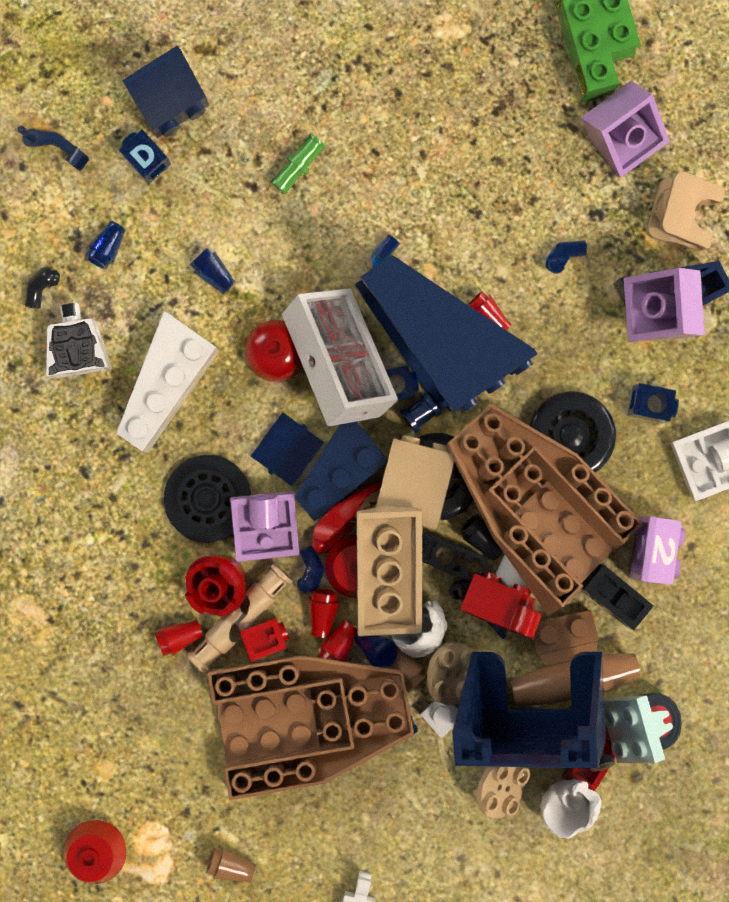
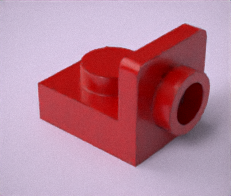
M276 618L268 619L263 623L239 631L249 662L287 648L284 642L289 640L283 622L278 623Z

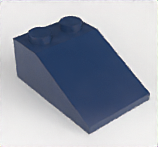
M178 45L122 80L157 139L162 135L164 137L172 135L180 128L179 124L187 119L195 120L205 113V108L209 106L200 84Z

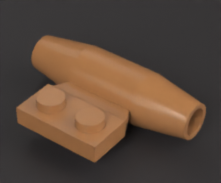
M591 610L539 622L532 640L536 655L545 666L510 680L515 705L555 704L571 700V659L580 652H596L599 642ZM635 653L602 655L604 693L641 678Z

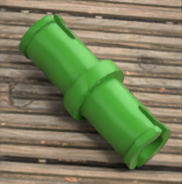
M311 133L294 155L290 153L287 157L288 162L275 178L270 181L285 195L302 173L307 174L310 170L308 166L322 149L326 147L322 141Z

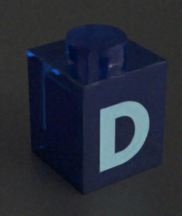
M143 129L138 133L133 132L123 140L122 147L119 149L126 161L148 185L171 165L168 157Z

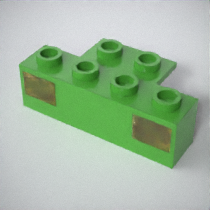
M554 0L582 101L586 102L613 94L619 84L613 62L634 57L636 54L635 47L641 45L628 0Z

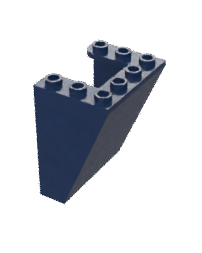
M393 255L361 276L362 280L354 285L440 410L446 407L449 411L455 412L459 410L463 413L478 403L475 399L476 396L485 390L488 394H491L505 384L502 378L508 374L513 375L515 373L518 375L533 365L530 359L537 355L534 348Z
M472 652L452 731L455 766L598 768L606 742L602 652H580L571 659L572 709L508 708L504 660L494 652Z

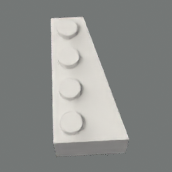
M164 311L118 427L117 434L142 452L148 453L220 352L217 347Z

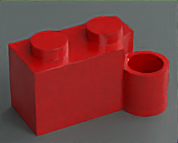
M484 572L483 576L474 574L460 610L522 637L525 636L533 639L542 614L533 610L537 600L530 597L532 593L530 589L515 583L513 588L501 584L502 578L488 572Z

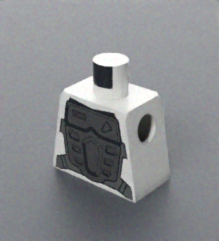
M78 303L61 305L62 323L48 325L47 377L58 379L112 370L97 322L93 319L81 320Z

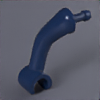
M24 126L18 127V132L23 135L22 141L28 147L56 146L68 154L65 160L79 171L89 161V157L57 132L35 129L26 130Z

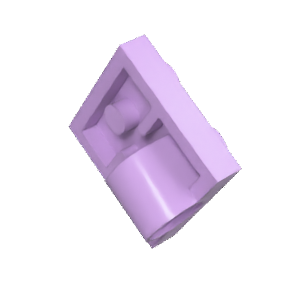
M293 491L230 497L236 562L299 555Z

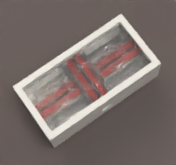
M351 288L298 294L282 313V316L327 426L378 418L383 415L398 398Z

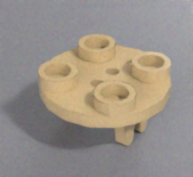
M452 641L444 643L435 653L430 654L432 658L427 670L426 688L429 689L430 695L436 702L449 706L460 702L472 652H475L470 650L467 645Z
M486 766L487 768L479 781L478 789H475L473 792V796L477 798L478 807L482 813L493 819L502 818L505 815H515L520 807L519 800L524 792L525 784L530 778L529 769L526 767Z

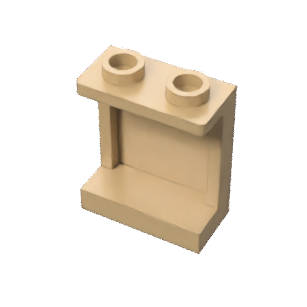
M402 435L401 440L393 439L376 507L389 505L422 509V526L438 530L455 461L445 445L433 443L432 448L421 446L420 439Z

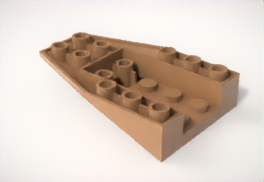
M492 404L488 405L446 444L492 537L547 615L563 608L583 587L581 583L613 550L623 545L643 525L639 518L577 453Z
M300 655L216 667L207 672L212 704L217 705L227 764L224 767L229 800L325 784L414 735L403 670Z

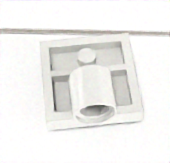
M729 420L670 443L693 501H698L729 489Z

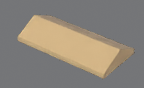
M386 505L356 511L358 636L422 633V509Z

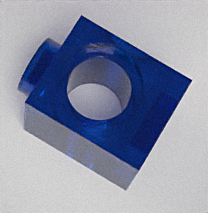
M408 365L386 370L389 379L399 377L405 384L404 390L396 394L398 398L396 402L413 399L415 397L414 391L419 390L416 372H410Z
M642 383L633 385L627 416L659 423L670 422L671 417L675 418L679 407V399H675L676 390ZM650 396H656L661 401V409L657 413L651 411L648 407Z

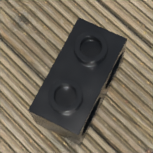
M599 564L581 583L583 587L580 590L631 630L637 628L654 606L603 564Z

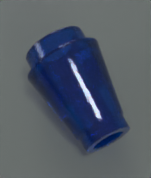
M109 221L86 247L87 253L85 258L104 270L109 265H113L124 237L123 235L126 232L125 228L114 221Z
M208 247L190 264L195 270L193 272L195 275L217 291L219 290L222 295L236 282L216 251L212 253Z
M356 635V644L373 666L386 668L394 663L397 658V648L392 639L382 635Z

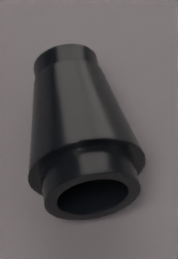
M478 514L472 516L461 527L460 532L464 536L463 540L490 557L493 561L504 553L492 537L484 519Z

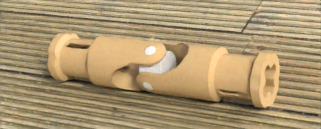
M273 563L270 566L271 570L258 583L254 582L248 588L239 608L221 617L205 634L206 639L193 652L190 651L186 655L200 671L207 674L210 670L209 667L221 654H226L241 638L239 631L251 627L275 602V597L287 584L290 585L293 582L292 578L277 564Z

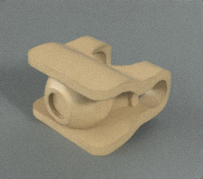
M679 172L674 175L673 179H663L659 183L647 226L648 236L695 251L710 249L713 236L710 232L703 230L697 225L694 212L698 204L711 206L722 203L725 189L687 172Z

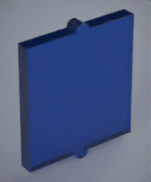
M282 412L254 450L251 457L269 469V474H275L293 486L324 442L309 432L305 424H298Z

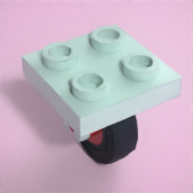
M647 693L641 696L604 700L605 722L611 739V749L617 763H657L665 759L663 750L675 744L682 726L681 713L676 703L669 696L661 693Z

